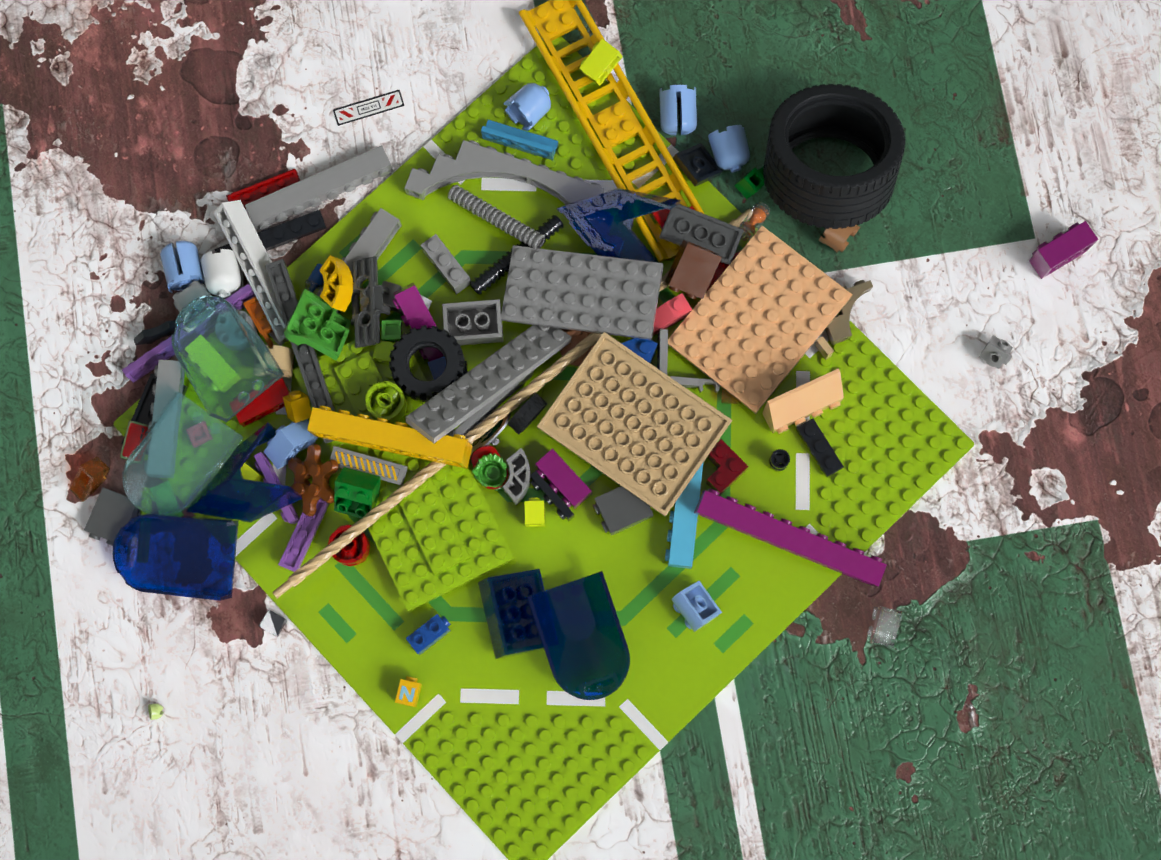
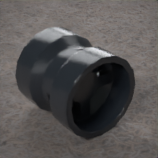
M783 449L775 450L769 459L770 467L779 472L786 469L790 462L788 452Z

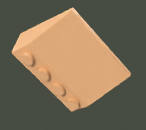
M839 368L767 401L762 414L772 434L778 432V434L783 433L789 429L788 426L794 423L796 426L800 425L809 416L815 418L823 414L822 410L827 408L832 410L840 406L844 396Z

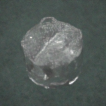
M881 605L874 607L872 621H875L874 626H869L867 639L870 640V643L893 649L903 611L886 608Z

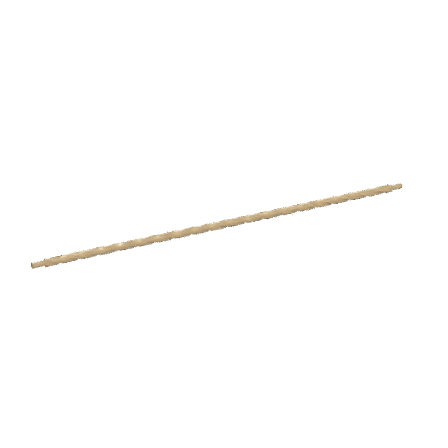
M748 209L728 224L740 228V225L752 216V210ZM669 271L661 278L659 292L668 286L665 279ZM593 332L551 367L532 380L529 385L522 388L504 405L486 417L482 423L465 434V439H468L470 444H472L476 439L483 436L499 420L509 415L523 401L540 390L545 383L551 381L569 364L587 352L591 346L597 343L602 334ZM431 462L411 480L404 483L386 500L379 503L361 520L343 532L338 539L332 541L316 554L313 559L296 570L285 583L272 592L275 597L279 598L292 586L296 587L306 576L317 570L332 555L338 553L357 535L374 524L380 516L390 511L404 497L411 494L429 477L436 474L447 464Z

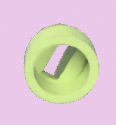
M156 703L148 705L150 720L162 717L164 713L162 705Z

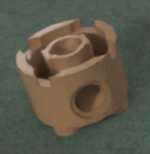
M860 226L826 229L823 233L825 238L821 236L818 241L828 245L836 253L839 251L843 252L849 244L847 239L850 235L854 237Z

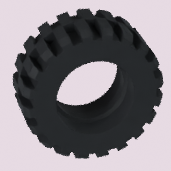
M423 325L420 329L414 327L410 329L409 333L406 334L404 332L400 336L401 339L393 345L394 350L390 353L391 361L389 362L391 375L406 396H410L413 400L427 402L462 377L463 372H465V359L461 346L454 336L449 335V332L444 329L440 330L437 326L427 328V325ZM421 348H436L445 357V370L435 380L420 381L410 372V358Z

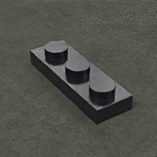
M813 418L796 428L826 478L844 468Z
M533 472L530 475L531 485L537 491L541 490L545 494L543 496L544 500L549 505L553 504L557 508L555 512L562 520L566 518L569 522L573 519L574 513L538 472Z

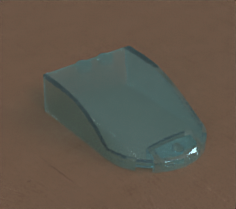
M205 295L192 300L179 313L175 324H177L175 333L172 335V347L209 416L227 422L284 376L262 339L229 301L219 296Z
M175 392L124 464L122 481L125 494L135 507L149 515L171 516L180 513L188 508L201 494L244 437L180 392Z

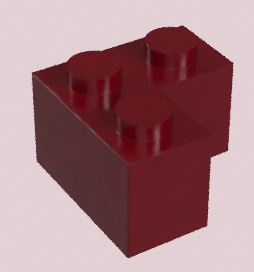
M722 439L716 443L707 456L718 469L707 479L706 484L711 489L719 492V496H721L749 467Z

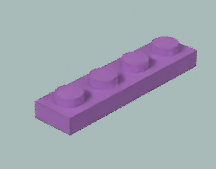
M262 452L254 455L256 462H254L259 472L262 471L265 477L263 481L267 488H271L274 494L272 495L273 501L281 507L282 512L280 513L282 518L290 524L298 523L300 518L290 499L286 497V492L268 457Z
M321 498L317 502V510L314 516L309 517L302 512L278 564L279 566L293 572L300 568L330 503L325 502Z

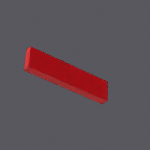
M294 168L228 194L226 197L228 202L241 200L246 209V204L299 182L300 178Z

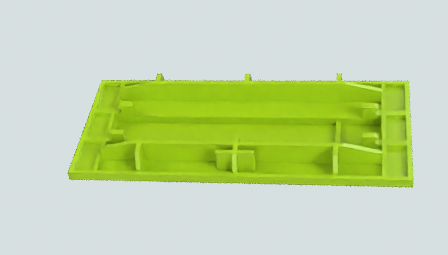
M380 327V340H382V327ZM355 340L343 346L337 360L327 355L318 357L336 412L345 410L349 411L351 415L364 414L368 415L370 419L375 420L368 412L365 402L368 390L374 384L384 381L396 384L391 375L389 363L373 359L376 344L355 348ZM413 354L409 361L410 372L416 379L426 381ZM298 367L293 370V373L303 393L308 395L300 368ZM405 395L407 410L404 416L397 422L406 423V416L426 402H422V400L416 401L411 399L410 396ZM339 441L327 443L331 452L333 447L336 446L407 466L403 484L411 480L414 475L429 463L433 462ZM445 465L411 494L404 497L390 511L380 516L368 528L408 612L515 559L469 465L467 469ZM381 480L380 494L376 506L386 500L402 485Z

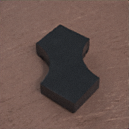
M184 320L166 321L157 327L142 330L133 340L135 345L152 344L160 338L174 335L186 325Z

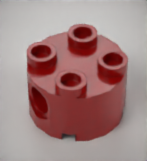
M352 525L338 527L329 537L328 545L338 539ZM364 532L357 535L338 553L332 555L333 558L345 566H356L365 562L370 551V542Z

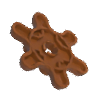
M312 444L307 448V457L304 462L298 457L288 461V467L293 471L295 478L293 485L286 490V497L290 500H297L301 497L303 500V513L309 517L315 515L319 499L322 498L327 503H333L335 491L329 486V478L337 472L338 463L333 459L323 463L320 458L321 448L318 444ZM312 476L313 481L310 484V481H308V479H310V477Z

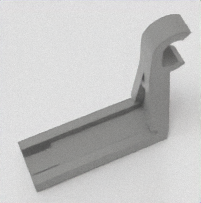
M660 329L658 333L657 369L667 375L668 330ZM670 376L685 388H698L699 393L703 391L704 384L713 385L715 393L719 391V385L712 379Z

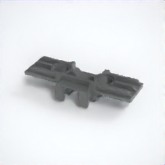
M373 256L352 261L351 325L355 327V348L379 344V317H381V313L390 315V308L383 304V294L389 295V288L378 285L377 257ZM368 279V286L363 288V281Z

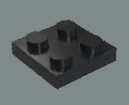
M701 143L683 150L673 157V160L695 187L720 176L723 172Z

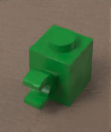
M763 167L761 169L753 168L734 185L746 199L755 194L764 185Z

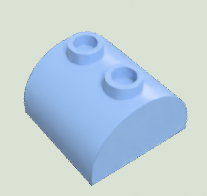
M700 581L680 591L671 599L674 603V610L682 614L685 618V625L694 632L722 613Z

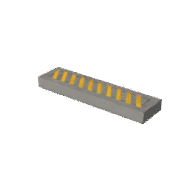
M336 446L333 447L330 460L337 461L338 468L343 469V467L380 476L381 480L398 485H403L408 468L407 466Z

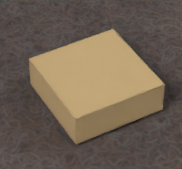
M820 337L816 341L815 346L825 360L831 357L834 350L825 338Z

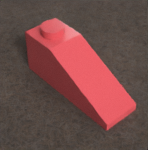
M683 293L656 309L652 336L658 334L660 329H667L685 319L692 311Z

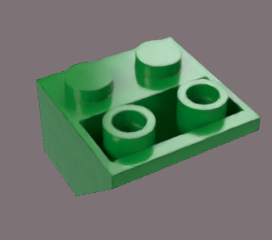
M343 467L335 480L334 511L363 518L376 507L380 494L381 477Z

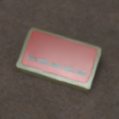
M129 421L120 454L121 459L142 464L150 434L149 425Z

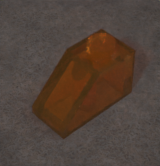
M98 457L80 465L69 490L84 502L105 481L110 468Z

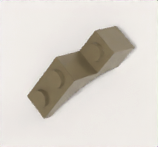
M864 280L857 281L850 288L844 286L853 295L839 312L840 316L837 314L825 329L831 345L848 340L852 336L849 323L852 306L859 297L871 291L873 288L871 280L866 282Z

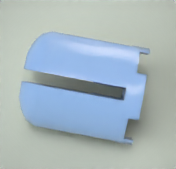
M670 85V89L664 91L660 88V122L662 131L669 135H677V100H679L681 135L693 132L697 127L696 88L694 87V90L687 89V85Z
M184 240L176 241L177 248H174V244L170 243L161 249V261L170 293H173V290L183 291L194 281L205 284L198 249L194 243Z

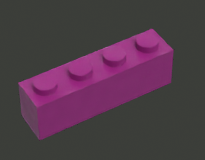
M414 283L393 293L395 298L392 301L397 310L401 308L404 314L401 318L406 327L410 325L411 329L414 327L420 329L423 325H427V328L436 326ZM433 347L419 349L424 360L428 359L429 362L444 356L441 351Z

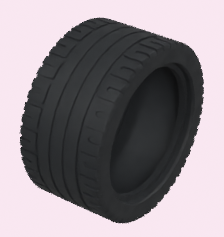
M820 84L819 86L807 87L803 91L800 90L796 94H792L775 111L769 129L763 179L766 190L771 199H773V202L795 220L798 219L799 222H805L807 225H814L818 228L843 229L848 226L854 227L869 221L870 218L876 217L887 206L892 197L905 150V132L897 114L879 97H875L874 94L868 93L866 90H860L858 87L853 88L850 85ZM814 138H837L848 141L862 149L869 156L874 166L864 172L850 176L827 175L806 166L797 158L792 149L798 144Z

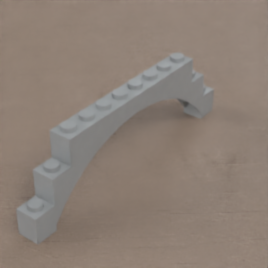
M463 140L456 160L450 155L438 154L430 174L424 169L418 168L417 170L412 168L404 188L407 195L424 200L426 195L439 188L467 179L505 178L517 180L550 193L568 206L588 229L596 244L599 256L620 258L624 248V241H621V238L613 235L611 237L608 236L614 222V215L606 209L598 210L604 196V188L601 185L584 182L580 177H569L562 171L557 170L555 172L549 170L545 165L540 164L537 166L524 158L521 160L514 158L512 154L497 152L495 148L490 146L485 148L472 140H469V142Z

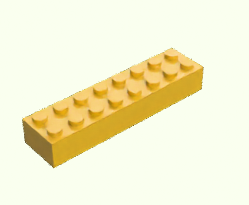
M326 406L312 408L307 431L316 437L468 468L473 446L463 435L454 434L453 437L445 435L436 443H432L417 430L408 427L406 423L396 422V424L388 422L389 420L383 418L373 420L364 414L354 416L345 410L335 412Z

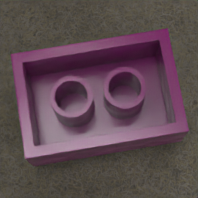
M1086 221L1081 224L1076 222L1064 234L1060 232L1049 243L1045 241L1040 244L1037 250L1032 253L1033 256L1029 262L1039 277L1043 279L1087 252L1099 239Z

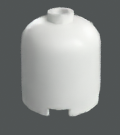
M220 249V253L212 254V251H209L201 257L205 286L211 294L225 298L237 292L241 286L240 266L232 250Z

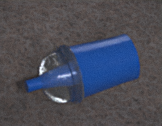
M317 263L311 275L305 281V289L315 295L324 285L323 275L319 271L322 264Z

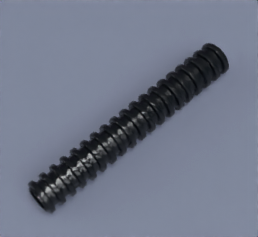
M552 215V219H547V223H542L543 226H539L538 230L535 229V232L537 231L545 236V240H549L550 236H554L555 232L558 233L559 229L564 228L562 221L556 215ZM520 241V244H516V245H515V246H522V247H530V246H528V244L526 245V244H524V242H521V241ZM511 248V252H506L507 255H503L502 259H498L497 263L494 262L492 267L489 266L488 270L485 269L483 274L480 273V277H475V281H470L471 287L477 294L481 295L482 291H486L487 287L490 288L492 283H496L495 280H500V276H505V272H509L513 248Z

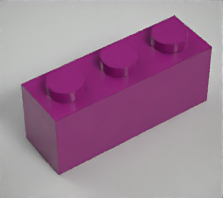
M553 449L535 463L538 474L550 482L549 486L555 493L559 492L563 496L561 500L568 508L572 506L576 509L592 494L588 486Z

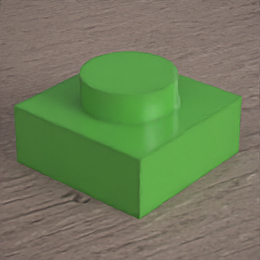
M382 320V341H399L402 335V321Z

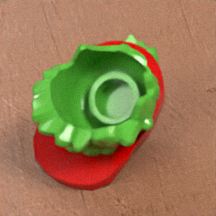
M485 445L477 448L471 455L474 478L485 488L494 489L495 491L501 490L508 478L506 463L500 457L495 447Z

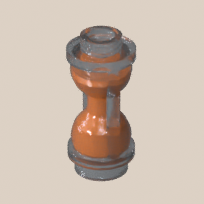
M762 202L755 204L740 226H738V228L744 230L741 240L750 241L769 217L770 208Z

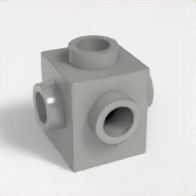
M993 335L979 357L985 360L988 365L999 369L1002 364L1007 365L1012 358L1010 352L1013 347L1007 341L1000 340Z

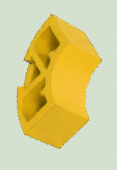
M330 255L319 270L324 280L323 291L320 297L330 307L345 312L351 302L353 293L352 274L343 260Z

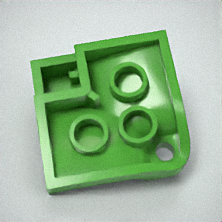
M304 289L291 318L286 324L284 335L289 341L298 346L300 344L309 345L330 358L337 360L350 331L351 320L336 313L337 309L330 307L321 297Z

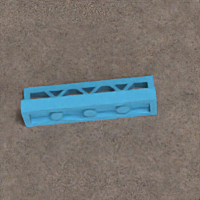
M488 120L486 126H482L481 129L482 139L550 160H553L559 144L557 140Z

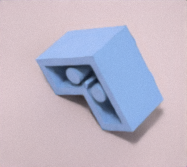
M308 419L298 423L291 422L286 427L285 425L279 427L275 431L276 435L267 442L268 446L264 453L277 469L288 465L290 459L296 457L300 451L308 448L318 439V437L307 431Z

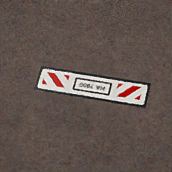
M399 89L333 109L337 125L340 126L405 105Z

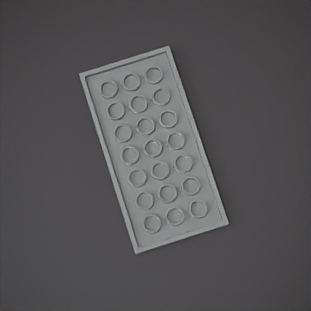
M513 245L501 320L601 334L605 332L609 335L652 340L663 263Z

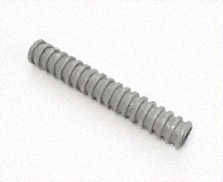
M454 185L448 193L449 200H453L454 203H458L459 206L471 211L473 214L490 222V224L495 225V227L509 233V235L514 236V238L519 239V241L524 242L526 245L528 244V246L534 249L541 248L545 240L543 234L535 232L534 229H530L524 223L513 217L511 218L510 215L496 207H492L491 204H488L481 198L478 199L477 196H474L462 187L460 188L458 185Z

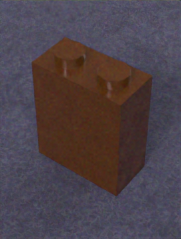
M683 239L665 282L669 285V289L679 293L681 290L686 292L685 295L692 299L697 297L703 299L722 257L718 253Z

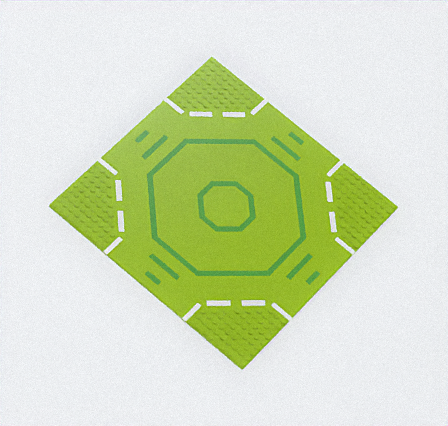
M562 36L551 41L556 51L570 45ZM536 46L287 267L297 299L299 300L303 290L309 291L311 288V284L307 279L317 263L323 265L330 255L339 259L346 258L350 252V246L360 238L362 229L368 227L371 223L372 215L382 208L398 218L402 226L377 260L378 285H382L383 281H387L404 288L414 283L420 295L432 301L428 311L440 330L444 329L442 304L500 299L502 311L508 278L507 272H505V276H500V280H495L496 283H492L490 288L487 287L486 291H482L481 295L477 294L471 285L456 295L422 250L421 244L436 234L468 274L470 280L475 281V277H480V273L483 274L485 269L488 270V267H492L494 262L497 263V260L502 259L503 255L506 256V252H511L513 245L520 244L519 239L514 238L509 233L502 231L500 228L495 227V225L490 224V222L459 206L453 200H449L448 193L454 185L462 187L464 190L477 196L478 199L481 198L483 201L491 204L492 207H496L510 215L511 218L513 217L524 223L525 226H529L530 229L538 230L539 226H543L542 223H547V219H552L551 216L556 215L562 221L564 228L559 229L558 233L555 232V235L550 236L549 240L546 239V242L539 249L599 256L593 238L579 217L558 198L528 183L505 178H475L439 188L426 195L424 200L406 194L404 188L412 168L417 170L421 168L430 174L438 154H447L456 160L463 140L468 142L472 140L485 148L490 146L495 148L497 152L503 154L504 152L510 153L514 158L520 160L524 158L537 166L540 164L545 165L549 170L555 172L557 170L562 171L569 177H580L584 182L601 185L604 188V196L598 210L606 209L614 215V222L608 236H617L622 239L621 241H624V248L620 258L663 263L662 276L670 270L675 258L659 262L544 57ZM576 51L561 60L567 66L583 57ZM580 69L570 74L574 82L586 76ZM604 80L599 86L592 82L578 90L582 97L609 83ZM528 83L544 86L549 91L551 100L550 110L527 132L558 141L559 144L553 160L482 139L481 129L482 126H486L488 120L523 130V125L519 122L515 124L505 111L507 105H504V102ZM613 91L587 104V106L594 115L618 103L619 100ZM629 103L642 128H644L643 120L637 110ZM659 133L673 158L679 151ZM636 135L613 147L612 150L617 159L644 146L639 135ZM655 143L653 147L669 175H671L672 171ZM647 153L622 167L627 175L653 160L650 154ZM677 165L704 214L726 223H730L733 219H737L742 215L709 181L695 187ZM655 169L631 183L634 189L637 190L662 176L659 170ZM667 184L640 197L645 206L669 194L671 191ZM681 190L680 194L688 208L691 207L683 190ZM676 200L669 202V205L672 207L673 202H676ZM650 212L649 215L651 219L653 220L654 224H657L655 218ZM748 219L740 225V228L744 231L735 253L741 251L758 231L755 226H753L752 233L745 231L743 226L750 222ZM368 279L363 281V288L368 286ZM668 285L659 292L657 308L683 293L693 310L701 298L692 299L685 295L686 292L681 290L679 293L669 289ZM315 287L312 293L317 295L320 288ZM352 298L346 311L340 312V315L349 320L352 319ZM245 307L241 309V311H245L249 315ZM390 310V315L381 313V317H379L380 327H382V320H401L403 333L407 334L411 329L410 325L406 327L401 318L403 315ZM683 320L666 329L668 330V339ZM850 320L852 336L848 340L831 345L825 330L819 336V338L824 337L834 350L831 357L825 360L815 346V341L767 400L769 401L839 368L844 396L840 402L841 405L832 410L830 408L822 410L823 414L815 418L812 416L805 418V422L812 418L815 420L844 466L843 469L827 478L797 432L796 428L800 425L796 426L794 423L788 426L789 429L780 434L778 432L772 434L762 414L767 401L755 414L720 385L717 393L714 392L715 387L708 384L703 385L701 393H699L698 388H686L732 420L720 439L749 466L747 471L721 497L727 498L729 496L738 500V504L743 506L745 504L756 507L755 511L763 513V511L769 512L774 515V519L779 521L781 518L792 522V526L799 528V526L810 529L809 533L817 535V533L823 534L828 537V541L835 543V540L845 543V548L850 550L857 548L865 552L974 446V442ZM502 321L504 342L460 345L464 361H467L468 372L533 325ZM350 324V331L344 345L355 340L354 325ZM216 331L206 339L242 378L226 394L222 390L219 392L215 390L211 385L213 382L209 376L205 378L198 371L200 366L197 363L193 365L187 358L182 361L186 365L184 385L188 388L181 406L174 478H161L164 481H170L176 495L508 860H548L842 575V573L700 515L697 517L692 568L668 566V561H665L666 549L670 550L671 542H667L668 530H672L673 523L669 522L670 511H674L675 504L666 516L650 507L653 512L652 518L610 536L609 532L605 533L601 522L604 520L601 514H596L593 504H595L594 498L620 487V485L537 428L540 421L580 367L569 364L561 373L545 384L541 398L548 404L533 422L519 435L507 424L497 436L499 443L497 445L490 443L489 445L496 448L500 457L506 463L508 470L507 481L510 476V468L506 460L522 448L527 456L531 474L537 470L535 463L553 449L592 491V494L576 509L572 506L569 507L574 513L573 519L569 522L566 518L562 520L555 512L557 508L553 504L549 505L543 498L545 494L541 490L537 491L531 483L524 498L519 504L515 505L503 488L498 491L488 489L475 479L515 558L514 560L408 612L367 528L364 533L369 539L370 551L365 562L356 566H345L331 556L328 561L306 576L296 587L292 586L279 598H276L272 592L285 583L294 573L278 564L297 523L290 524L282 518L280 513L282 509L273 501L272 495L274 494L271 488L268 489L263 481L265 477L262 471L259 472L256 468L254 455L259 452L264 453L268 446L267 442L276 435L275 431L283 425L285 427L293 421L287 418L284 407L243 427L239 424L230 405L236 397L240 395L246 396L252 393L251 391L254 388L267 386L273 380L268 375L265 377L254 375L256 347L268 344L259 331L256 342L254 341L252 346L245 351H233L227 348L217 337ZM274 331L268 333L269 338L274 343L273 345L293 349L290 341L279 343ZM658 334L652 336L651 341L658 343ZM610 335L620 343L633 339L632 337ZM668 345L667 375L669 377L711 379ZM657 346L656 353H655V355H654V357H653V360H652V362H651V364H652L653 366H655L656 368H657V352H658V346ZM315 349L317 358L322 355H325ZM417 350L414 356L426 381L434 380L428 365V359L424 360L419 350ZM560 351L543 364L552 366L562 357ZM296 356L294 357L293 370L299 367ZM294 373L291 378L283 377L290 392H303ZM525 383L519 389H517L509 398H507L500 406L504 405L512 396H514L517 392L524 388ZM139 400L114 421V426L123 436L126 434L128 423L134 415ZM527 400L523 401L515 410H513L510 413V419L526 403ZM205 421L213 439L195 447L187 432V428ZM318 437L314 444L320 446L321 461L326 463L330 460L332 452L328 444L324 442V439ZM307 448L296 455L302 462L307 457ZM783 449L788 452L790 462L783 471H775L770 467L769 459L775 450ZM144 454L145 460L148 459L149 454ZM708 458L703 462L700 496L702 491L711 489L706 484V481L718 469ZM470 459L468 465L472 471L474 468ZM270 461L286 492L294 483L295 475L293 471L289 469L288 465L277 469ZM244 462L263 477L249 495L245 492L242 494L238 493L232 488L234 484L230 481ZM339 468L329 478V486L334 491L335 480L341 472ZM544 478L546 483L549 485L550 482L546 478ZM559 492L556 493L560 499L563 498ZM301 497L297 500H290L299 518L303 512V500ZM529 498H540V501L544 500L545 526H525L524 501H529ZM334 502L330 503L301 566L313 559L316 554L328 545L329 537L338 527L353 525L362 518L334 511ZM700 581L722 613L694 632L685 625V618L682 614L674 610V603L671 599L680 591ZM436 614L440 617L444 615L451 624L448 626L451 631L421 655L417 654L406 638ZM406 676L418 679L417 683L422 684L417 707L395 703L400 679L406 680Z

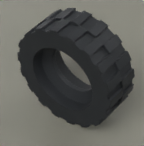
M537 393L534 394L509 420L508 425L519 435L533 422L548 403Z

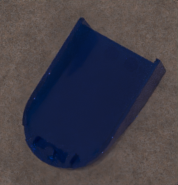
M146 514L134 517L119 530L114 540L112 555L117 573H120L128 586L141 592L218 601L232 598L239 521L164 514Z

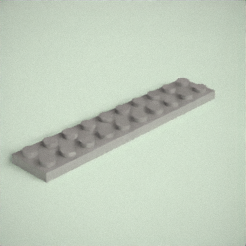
M531 326L406 416V423L432 443H436L571 343L572 337L560 328Z

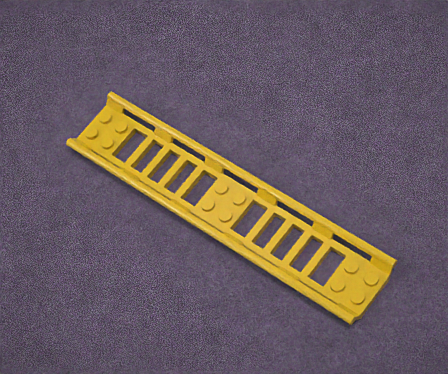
M549 0L531 10L523 9L519 11L520 17L659 262L675 258L680 246L659 238L662 230L658 223L654 224L649 215L650 208L664 200H667L668 203L676 200L678 204L688 207L680 194V191L683 190L691 206L698 212L703 214L704 212L619 64L613 69L619 79L618 82L610 73L606 78L609 84L584 97L578 89L593 82L587 76L574 82L570 76L571 73L579 70L580 64L585 57L567 66L564 65L561 59L586 46L592 52L593 46L600 42L601 39H604L582 0ZM576 6L593 33L591 37L574 9ZM578 28L583 38L556 51L551 41ZM614 91L619 102L593 115L587 104ZM628 97L632 101L638 114L645 124L644 128H642L640 122L638 121L636 115L634 114L632 108L626 100ZM639 135L644 146L617 159L612 148ZM655 143L671 169V175H669L653 145ZM647 153L650 154L652 162L626 175L622 166ZM655 169L659 170L662 177L637 190L634 189L632 181ZM667 184L671 191L669 194L645 206L643 205L640 197Z

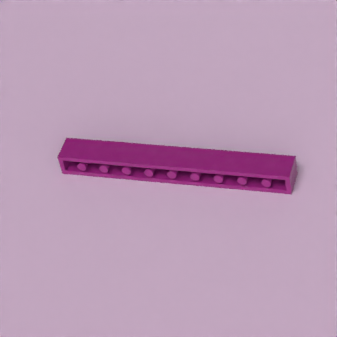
M713 489L702 491L694 512L695 514L873 587H879L887 564L882 563L881 558L873 555L867 557L864 555V551L853 548V550L845 548L846 544L835 540V543L828 541V537L823 534L809 533L810 529L799 526V528L792 526V522L781 518L779 521L774 519V515L769 512L755 511L756 507L749 504L740 505L737 503V499L729 496L723 498L719 496V492Z

